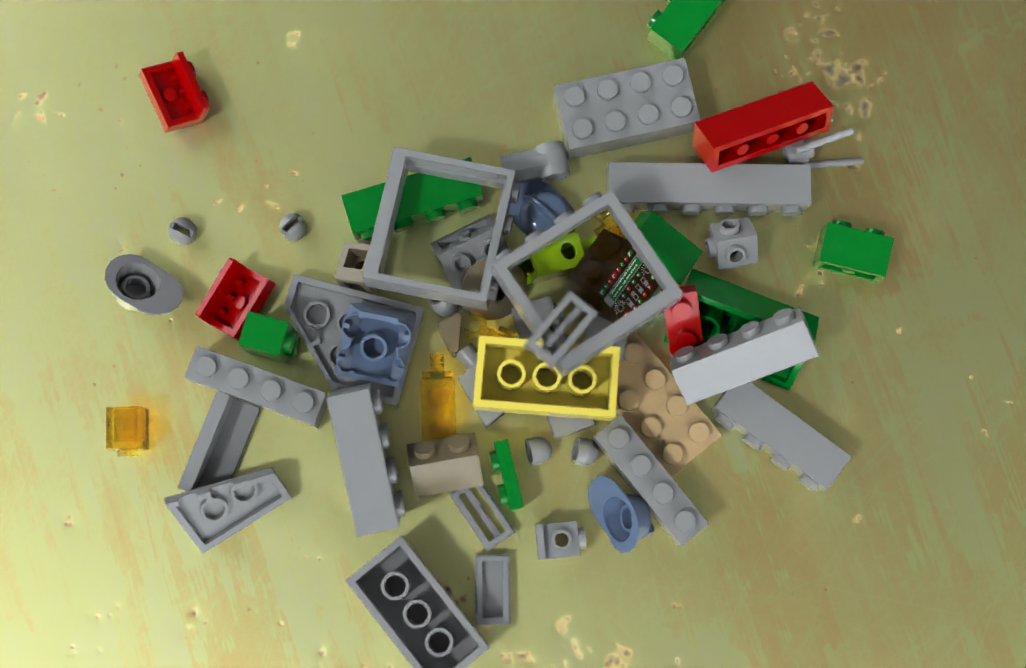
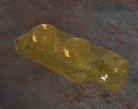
M444 353L430 354V371L422 372V379H420L422 441L456 435L455 378H453V371H445Z

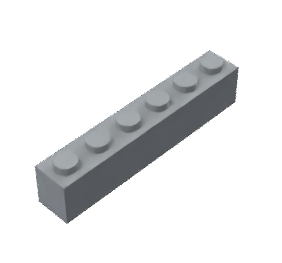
M609 162L606 170V192L612 190L628 214L634 213V210H653L656 214L663 215L667 214L668 210H681L683 215H699L701 210L714 211V214L719 216L733 215L735 211H748L750 216L768 215V211L781 212L782 216L795 217L802 215V212H805L812 204L811 165L735 164L711 172L705 163Z

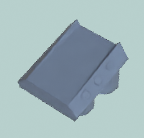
M349 303L347 316L343 319L342 323L343 336L340 350L337 353L335 374L402 387L416 316L409 312H401L363 303Z

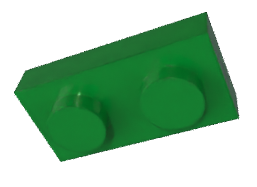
M508 439L494 442L495 451H491L489 454L493 471H500L503 484L497 485L501 505L508 504L510 511L524 508Z

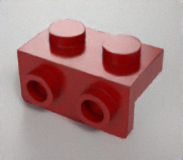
M183 51L175 53L173 60L170 62L141 69L139 77L165 133L203 122L210 107L209 99L206 92L200 89L196 81L195 68L190 61H187Z
M229 258L220 270L207 295L201 301L195 316L239 341L248 311L259 313L276 284L270 279L246 268L237 260Z

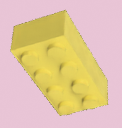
M479 335L473 399L474 410L604 421L614 420L616 415L620 347L610 346L562 378L555 367L551 370L546 366V362L542 359L539 360L535 357V353L523 347L528 339ZM558 342V344L560 345V347H561L562 344L564 343V342ZM574 343L566 353H568L580 344Z

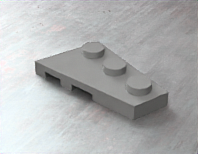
M270 467L164 498L165 505L200 551L205 553L292 497L277 473Z

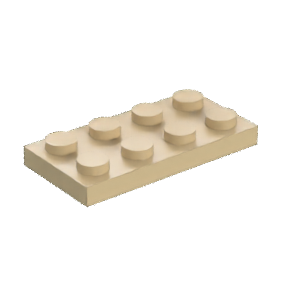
M636 331L631 333L627 337L623 361L619 362L616 416L622 415L672 477L719 439L722 434L696 403L686 404L673 375Z

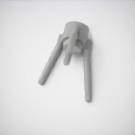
M854 128L839 131L814 141H810L809 138L802 139L782 147L787 165H811V168L851 166L863 164L864 159L844 158L809 161L810 158L815 157L814 148L855 133Z

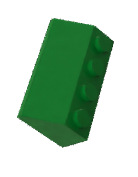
M693 268L685 286L696 285L703 343H706L714 335L721 333L727 335L735 332L748 322H761L769 319L779 310L785 308L795 309L792 306ZM802 311L813 338L816 340L819 317ZM667 332L663 340L666 343H668ZM804 362L759 379L790 390Z

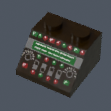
M606 229L601 231L567 278L568 292L570 290L596 310L598 316L612 323L648 301L659 286L629 241Z

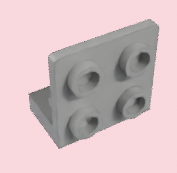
M490 214L430 243L452 288L461 290V282L466 271L475 262L488 256L495 220ZM504 238V239H503V243H502V247L508 249L509 247H508V245H507V243H506V240H505V238ZM501 288L498 290V295L502 292ZM461 305L464 311H469L466 306Z

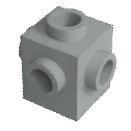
M749 217L724 219L721 222L709 224L710 237L705 238V249L708 258L714 259L718 270L735 269L739 266L758 263L757 233Z

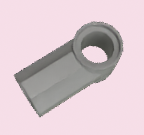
M550 141L536 146L534 150L501 156L502 168L515 170L516 183L519 184L540 179L543 182H552L571 175L563 141Z

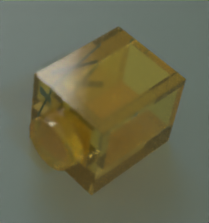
M142 406L106 407V449L117 451V457H137L138 450H149V409Z

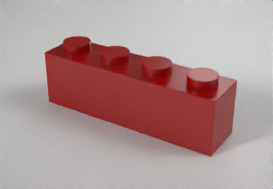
M811 81L694 122L693 148L709 170L715 172L796 143L802 139L804 140L829 131L833 105Z

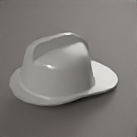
M132 254L118 256L110 261L105 270L107 287L113 293L119 305L127 310L141 311L149 315H162L178 308L183 300V288L180 282L174 276L141 256Z

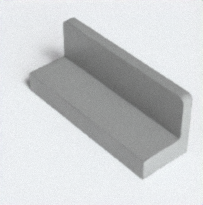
M217 391L177 488L190 491L232 479L260 409L257 406Z

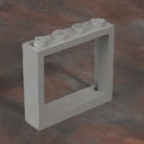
M394 147L363 272V280L366 286L488 311L490 300L496 301L499 290V283L494 280L495 278L492 275V265L496 263L494 258L507 249L502 247L504 235L510 236L513 227L514 215H509L511 203H518L521 184L516 183V171ZM408 171L502 189L479 293L383 274Z
M612 190L603 195L600 192L594 193L582 203L584 207L575 213H572L571 210L562 213L553 221L554 226L545 232L542 229L532 232L524 239L525 244L515 251L512 248L504 250L494 258L496 263L492 265V275L533 334L544 321L509 270L607 209L663 290L564 354L554 366L562 378L678 303L684 295ZM549 329L538 340L541 347L552 335ZM557 341L548 351L551 356L560 348Z

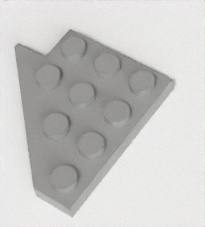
M293 274L284 307L332 390L370 383V381L335 374L337 353L340 350L343 336L342 323L343 319L347 316L349 303H363L401 312H409L416 316L402 387L372 382L373 390L380 389L384 404L398 407L425 309L412 304Z

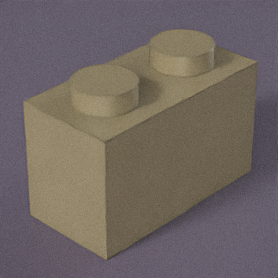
M475 432L406 444L409 469L416 498L484 486Z

